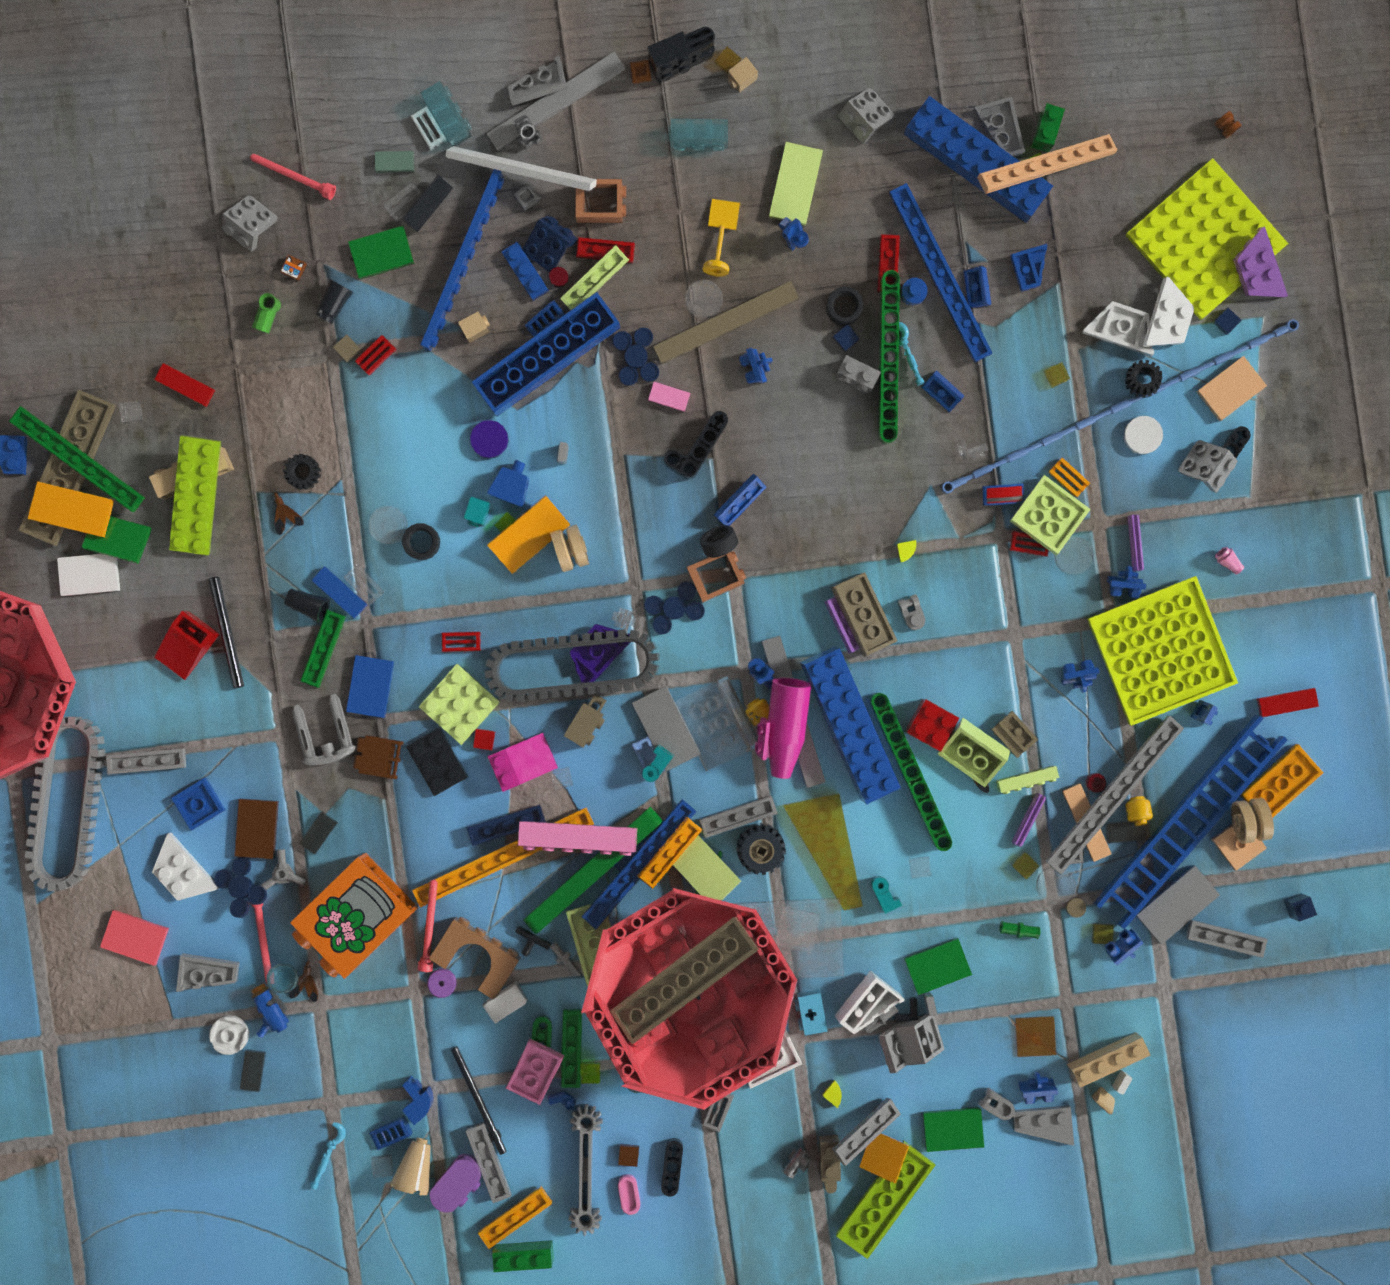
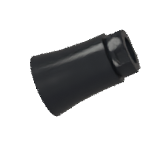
M329 279L324 296L318 306L320 309H318L316 315L332 324L354 292Z
M291 588L287 593L284 604L292 610L310 617L317 623H321L326 611L329 610L330 599Z

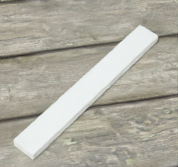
M455 146L446 150L447 158L586 191L596 187V179Z

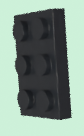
M440 727L406 746L434 796L468 778L467 773Z

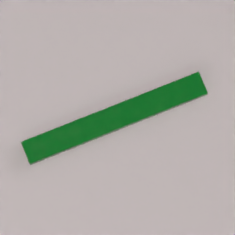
M20 406L9 420L10 423L129 511L134 513L146 498L24 407Z

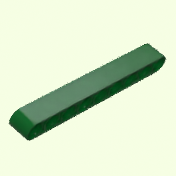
M894 270L886 271L880 282L879 371L881 373L879 375L878 437L883 444L892 443L898 434L900 277ZM890 276L894 278L895 283L889 285L886 283L885 278ZM892 296L895 302L888 304L885 301V297ZM885 316H893L894 323H887ZM891 334L894 337V342H886L884 336ZM884 354H892L894 357L893 362H887L884 359ZM884 373H891L893 375V381H886L884 379ZM884 392H891L893 400H885ZM884 411H890L893 414L892 420L884 418ZM890 430L893 435L892 439H885L883 431Z
M874 693L869 700L870 706L930 839L937 849L948 851L952 847L951 836L890 701L885 694ZM877 696H881L884 700L883 705L880 707L874 704V699ZM888 713L891 715V722L884 724L882 717ZM893 731L899 733V739L895 742L890 739V734ZM901 749H906L907 756L904 759L898 757V752ZM913 766L915 774L909 777L906 774V769ZM917 784H922L923 791L920 794H915L914 787ZM928 801L931 803V808L925 812L922 810V805ZM933 819L939 821L936 829L930 828V822ZM946 837L947 843L942 847L939 846V838Z
M650 806L627 827L637 828L638 844L659 826L663 820ZM599 851L525 917L523 921L536 935L625 855H619L620 851H612V854H600Z

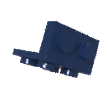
M546 216L537 221L523 247V251L528 257L550 272L553 268L557 267L566 249L573 246L578 238L573 235L574 233L570 229L559 225L555 218Z

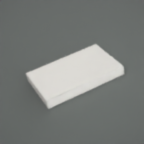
M103 554L57 558L61 596L120 591L117 558Z
M786 1029L777 1066L748 1082L750 1089L802 1065V1061Z

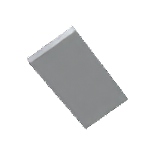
M667 685L632 703L654 748L660 744L674 754V757L665 768L666 771L701 754Z
M1192 865L1146 904L1136 916L1162 945L1219 897L1220 894L1198 868Z

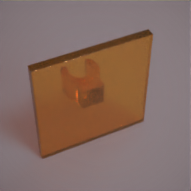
M1054 1016L1015 1018L1018 1057L1056 1055Z

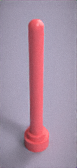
M252 154L250 156L253 162L318 190L322 197L331 200L335 195V185L330 183L321 184L259 155Z
M431 880L429 886L423 957L418 961L417 968L421 972L433 971L434 962L429 958L431 955L438 884L436 880Z
M263 903L261 905L251 904L255 912L265 982L267 985H272L273 975L262 911Z

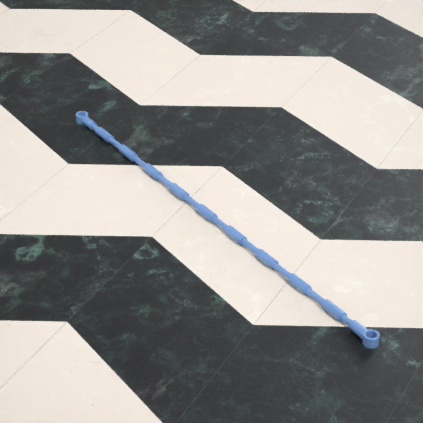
M1292 319L1268 335H1262L1248 342L1245 346L1234 351H1228L1213 358V361L1179 374L1178 377L1164 384L1161 383L1160 388L1155 394L1179 381H1185L1213 365H1219L1247 349L1251 350L1268 342V339L1297 330L1299 327L1298 321ZM1290 323L1294 325V329L1290 328ZM1142 394L1111 406L1108 410L1096 416L1092 415L1079 421L1062 432H1056L1045 437L1028 448H1022L1011 453L996 463L979 468L966 477L962 476L952 482H945L941 489L943 493L949 494L955 488L973 478L976 479L1000 465L1017 460L1034 449L1051 444L1068 433L1085 428L1100 418L1129 407L1130 404L1143 399ZM946 484L951 486L950 491L945 490Z

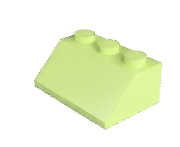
M962 718L953 729L942 751L938 752V755L983 787H986L1008 761L1010 750Z

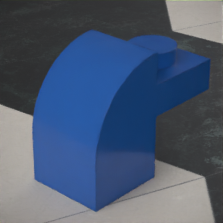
M410 1076L402 1086L412 1097V1100L404 1106L402 1111L411 1123L415 1125L427 1115L433 1104L434 1096L430 1086L423 1090L420 1081Z

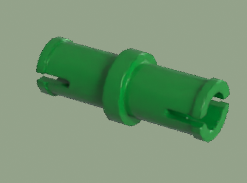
M1001 921L999 927L1000 934L1016 935L1017 938H1022L1023 936L1038 939L1041 933L1040 927L1024 925L1022 922L1015 924Z

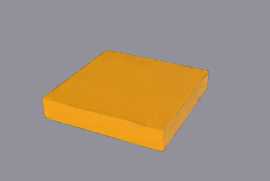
M880 1133L866 1147L859 1167L896 1183L909 1145Z

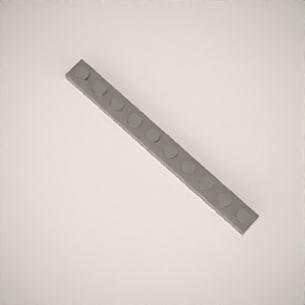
M1171 716L1165 717L1046 859L1045 862L1061 875L1182 732L1184 728Z

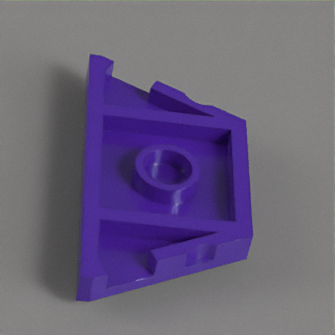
M595 624L587 632L592 633L593 640H595V632H604V638L606 639V631H616V638L618 637V630ZM631 642L573 647L570 655L581 682H595Z

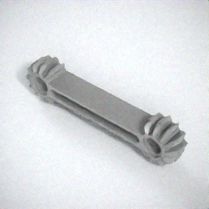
M585 1104L584 1109L579 1105L577 1107L578 1112L573 1111L572 1116L574 1118L570 1119V1123L574 1124L572 1131H580L579 1209L571 1208L569 1221L572 1222L570 1227L576 1228V1234L583 1231L584 1236H586L587 1231L593 1234L594 1228L598 1229L600 1227L599 1221L602 1219V1216L599 1215L600 1209L592 1208L593 1130H601L600 1124L603 1123V1119L599 1118L601 1111L595 1112L596 1106L589 1109L588 1104ZM587 1117L591 1120V1123L586 1125L581 1119ZM584 1134H588V1157H584ZM583 1182H588V1205L583 1204ZM582 1215L589 1216L590 1220L583 1221L580 1217Z

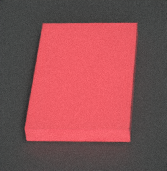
M113 910L100 947L155 966L157 965L169 928Z

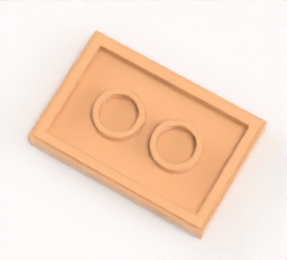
M1242 356L1196 392L1220 422L1267 385L1248 360Z

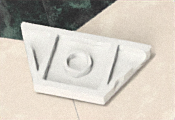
M1169 277L1162 280L1143 347L1165 346L1168 344L1178 345L1185 342L1194 306Z
M1112 301L1082 331L1083 334L1152 357L1154 355L1152 346L1143 347L1150 323L1149 313Z
M168 833L152 873L178 901L219 889L212 877L172 833Z

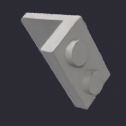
M868 88L849 100L838 114V117L857 139L864 144L877 128L894 117V113L873 89Z
M246 196L223 213L222 229L227 235L237 240L241 246L246 247L252 252L257 248L258 236L276 223L278 217L252 196Z
M1198 440L1178 470L1183 475L1204 482L1210 491L1217 493L1238 461L1230 450Z

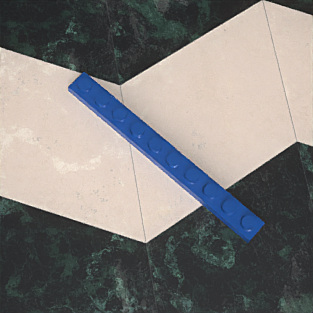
M493 169L420 344L430 352L432 347H436L439 340L437 335L440 330H443L446 323L445 316L453 307L452 299L460 290L461 284L459 283L461 278L465 277L467 273V263L469 259L472 260L474 257L475 244L481 240L483 234L481 231L482 227L489 221V211L496 204L497 191L503 187L504 178L500 170Z
M906 183L890 191L889 195L973 362L976 363L990 356L992 351L908 184Z

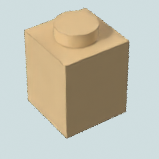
M745 57L728 70L727 80L733 89L736 88L740 93L758 78V71L749 59Z
M479 312L458 322L469 343L489 333L487 327L490 324L486 316L483 315L481 317Z

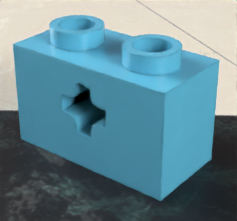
M820 990L797 993V999L794 1000L796 1011H800L801 1018L798 1019L799 1030H803L805 1036L828 1032ZM808 1009H812V1016L808 1015Z

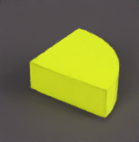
M916 540L896 544L900 563L911 558L916 550Z
M834 1079L822 1093V1096L838 1108L841 1103L842 1093L839 1084Z

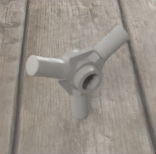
M285 849L277 850L278 864L272 873V877L261 884V886L267 890L275 883L282 884L290 883L291 881L304 887L307 880L295 875L293 869L286 863Z

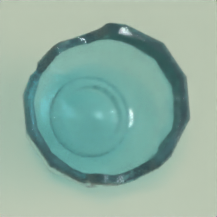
M276 964L268 971L266 977L267 985L272 991L277 993L291 992L298 984V971L289 964Z

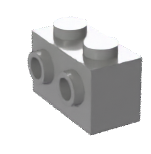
M846 355L836 377L845 384L850 383L856 386V389L861 392L870 393L881 372Z

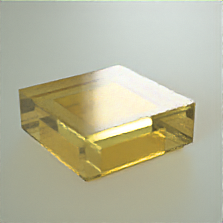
M727 46L717 57L715 64L728 74V70L738 64L742 58Z
M1062 362L1044 371L1052 388L1070 380Z
M1026 852L1011 865L1026 880L1039 867Z
M1093 923L1092 943L1107 944L1110 941L1112 942L1114 925Z

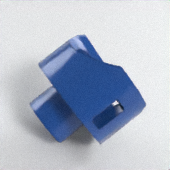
M919 278L908 279L900 291L902 301L907 305L922 303L928 293L927 285Z

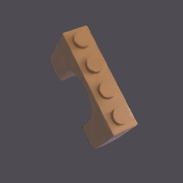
M456 917L429 959L446 969L458 949L467 944L482 946L490 955L491 968L478 990L491 999H495L521 957L518 956L519 953L513 948L509 947L507 949L502 946L503 943L499 939L488 937L483 929L479 927L474 928L469 925L470 922L464 917Z

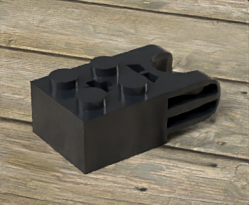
M702 27L686 35L682 31L648 46V60L657 82L668 81L673 75L678 73L684 74L690 68L710 60L715 53V34L713 30L709 27Z

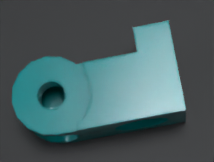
M660 744L653 751L657 755L653 762L643 769L642 776L647 782L656 781L674 757V754Z
M876 876L872 879V890L885 914L902 906L898 897L893 899L889 891V883L884 877Z

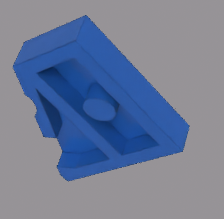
M1047 244L1010 255L1021 292L1040 287Z
M0 435V466L4 474L26 475V436Z

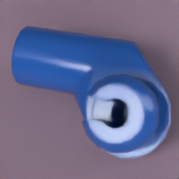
M565 1091L547 1096L549 1105L560 1102L565 1105L567 1110L575 1108V1098Z

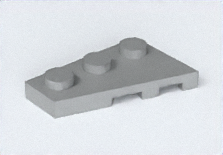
M559 55L553 59L554 62L550 65L539 67V71L532 76L526 75L508 86L510 101L513 106L567 88Z
M1012 97L974 107L975 112L999 147L1013 157L1025 154Z
M182 953L179 961L176 992L192 988L200 989L201 987L211 985L213 987L235 983L238 980L240 962Z
M1069 1105L1015 1110L1012 1117L1015 1132L1074 1146L1072 1115Z

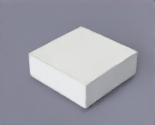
M1121 1070L1112 1087L1123 1095L1131 1083L1132 1077Z

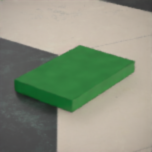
M404 226L348 241L359 279L415 264Z
M110 516L105 537L87 533L82 548L139 564L152 529L148 526Z
M958 938L904 958L918 995L972 975Z
M980 1107L923 1112L927 1152L984 1148L982 1112Z

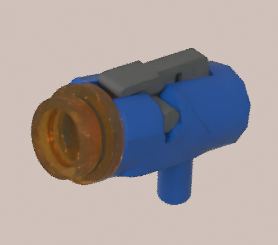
M265 983L250 991L252 993L251 997L256 1004L258 1013L262 1014L264 1023L256 1033L257 1036L263 1038L269 1029L272 1032L276 1030L277 1033L286 1029L289 1022L285 1015L287 1007L276 992L270 989L269 986L266 987Z

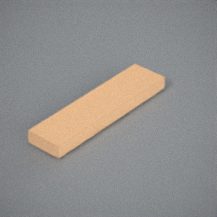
M1080 783L1062 790L1076 824L1091 807ZM1100 828L1086 845L1093 862L1112 854Z

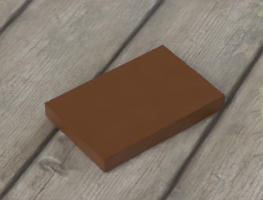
M239 799L235 843L236 857L275 858L279 801Z

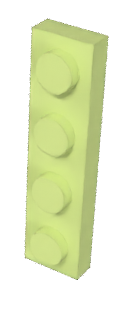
M615 245L560 299L570 310L574 309L595 294L629 259Z

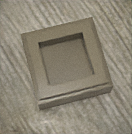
M347 334L333 347L346 362L361 350Z

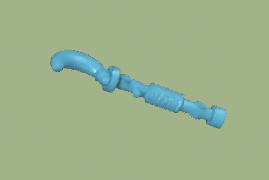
M899 322V330L901 332L899 345L900 347L903 346L906 351L904 355L907 356L906 359L910 369L914 372L917 386L922 385L925 382L918 372L916 360L911 355L910 348L907 345L909 343L907 339L909 335L908 327L904 323Z
M333 1122L332 1124L337 1129V1137L327 1142V1152L322 1154L324 1158L321 1159L315 1179L310 1184L312 1189H317L318 1181L327 1167L332 1149H335L336 1145L345 1138L346 1130L340 1123Z

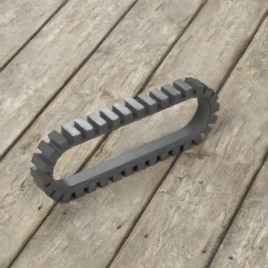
M627 629L618 630L617 638L616 631H606V639L604 638V632H595V640H593L592 633L582 634L583 641H581L579 634L570 635V643L569 636H558L559 644L557 643V637L546 638L547 645L545 638L535 639V646L533 639L523 640V647L522 641H511V646L510 643H504L499 646L500 650L494 649L490 654L495 660L487 659L485 666L492 668V670L485 671V678H493L487 684L490 689L497 688L494 693L499 698L505 696L504 700L515 701L517 697V702L528 701V698L529 701L539 700V692L541 699H550L551 691L552 698L563 697L562 690H564V697L575 696L574 689H576V696L586 695V688L588 689V695L598 694V686L600 693H609V685H611L612 692L622 691L621 684H623L624 691L634 690L633 683L638 689L645 686L644 680L647 683L652 681L654 676L650 671L658 672L659 665L653 664V661L660 660V654H652V651L657 649L655 642L647 644L650 640L649 636L642 634L639 638L640 631L631 630L628 637ZM634 642L642 647L647 658L643 672L636 677L529 689H511L503 683L500 677V665L503 660L515 653Z

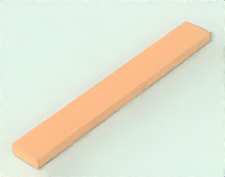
M1110 134L981 173L977 178L985 194L1113 155L1117 152V148Z

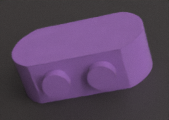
M470 1154L458 1155L433 1184L430 1190V1200L437 1210L453 1212L458 1206L461 1208L468 1200L466 1196L470 1192L474 1193L481 1185L479 1181L482 1173L475 1156Z

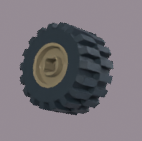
M760 823V825L752 824L751 828L746 827L745 832H741L739 835L740 838L739 840L737 839L736 850L742 866H745L747 871H753L757 875L758 873L766 875V872L770 871L772 873L774 868L778 869L780 867V862H783L785 859L786 849L784 840L777 829H773L771 825L766 826L764 823Z

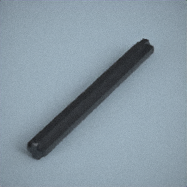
M211 577L208 581L232 686L235 689L244 687L221 581L219 577Z

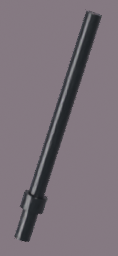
M458 1046L451 1049V1052L488 1128L491 1142L495 1143L499 1154L502 1155L507 1152L501 1140L502 1135L499 1129H496Z

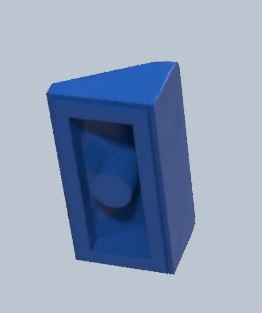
M979 266L964 270L969 307L977 308L991 305L986 268Z
M935 371L922 386L949 413L964 397L938 371Z

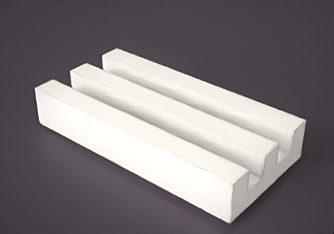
M427 106L411 115L412 120L430 150H433L435 146L438 147L440 143L447 141ZM424 113L428 115L440 138H436L423 116ZM417 117L421 118L429 134L434 140L432 143L429 141L424 130L422 129L421 125L416 119Z

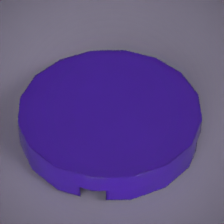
M486 420L474 427L471 432L470 441L472 448L478 455L491 459L497 458L505 452L508 447L509 437L503 425L497 421Z

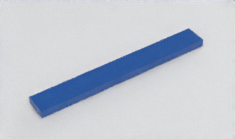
M681 799L582 915V918L593 928L597 929L640 879L637 875L686 817L691 819L697 811Z

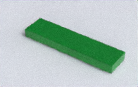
M330 610L326 611L301 677V682L320 688L346 616Z
M563 1009L562 1054L564 1058L561 1062V1088L581 1087L582 1009Z

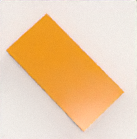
M37 481L28 519L105 537L114 500Z
M545 495L491 540L487 546L513 574L552 541L551 532L557 530L563 532L570 526V523Z
M1295 744L1249 784L1240 796L1248 803L1251 799L1264 798L1269 805L1273 818L1324 772L1299 744Z

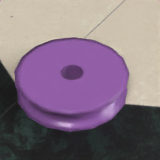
M444 968L433 971L427 981L429 992L438 998L450 996L456 988L455 975L450 970Z

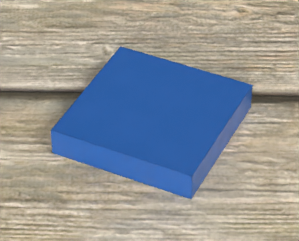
M207 778L201 779L171 798L191 831L226 810Z

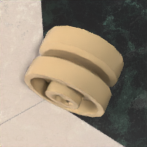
M577 524L567 527L568 540H566L561 530L551 532L553 545L563 572L573 570L572 557L575 558L579 567L590 565L587 548Z
M1264 798L1251 799L1249 803L1245 800L1232 803V824L1240 843H1252L1255 839L1259 841L1272 839L1274 835L1273 818L1269 805Z

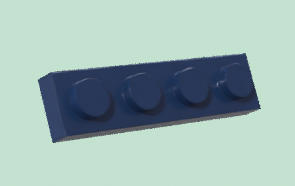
M541 804L467 827L472 846L519 832V822L521 821L546 823Z

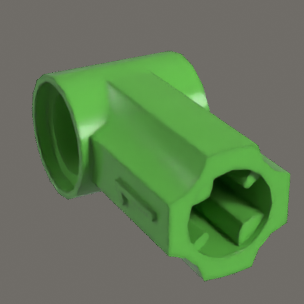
M269 293L261 295L252 328L270 333L275 315L281 308L278 298ZM273 299L272 307L267 308V301Z

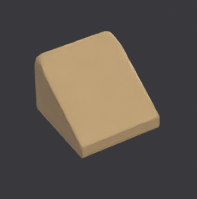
M1100 1087L1093 1094L1092 1099L1108 1114H1112L1115 1099L1103 1087Z

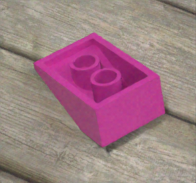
M544 733L488 756L502 792L558 768Z

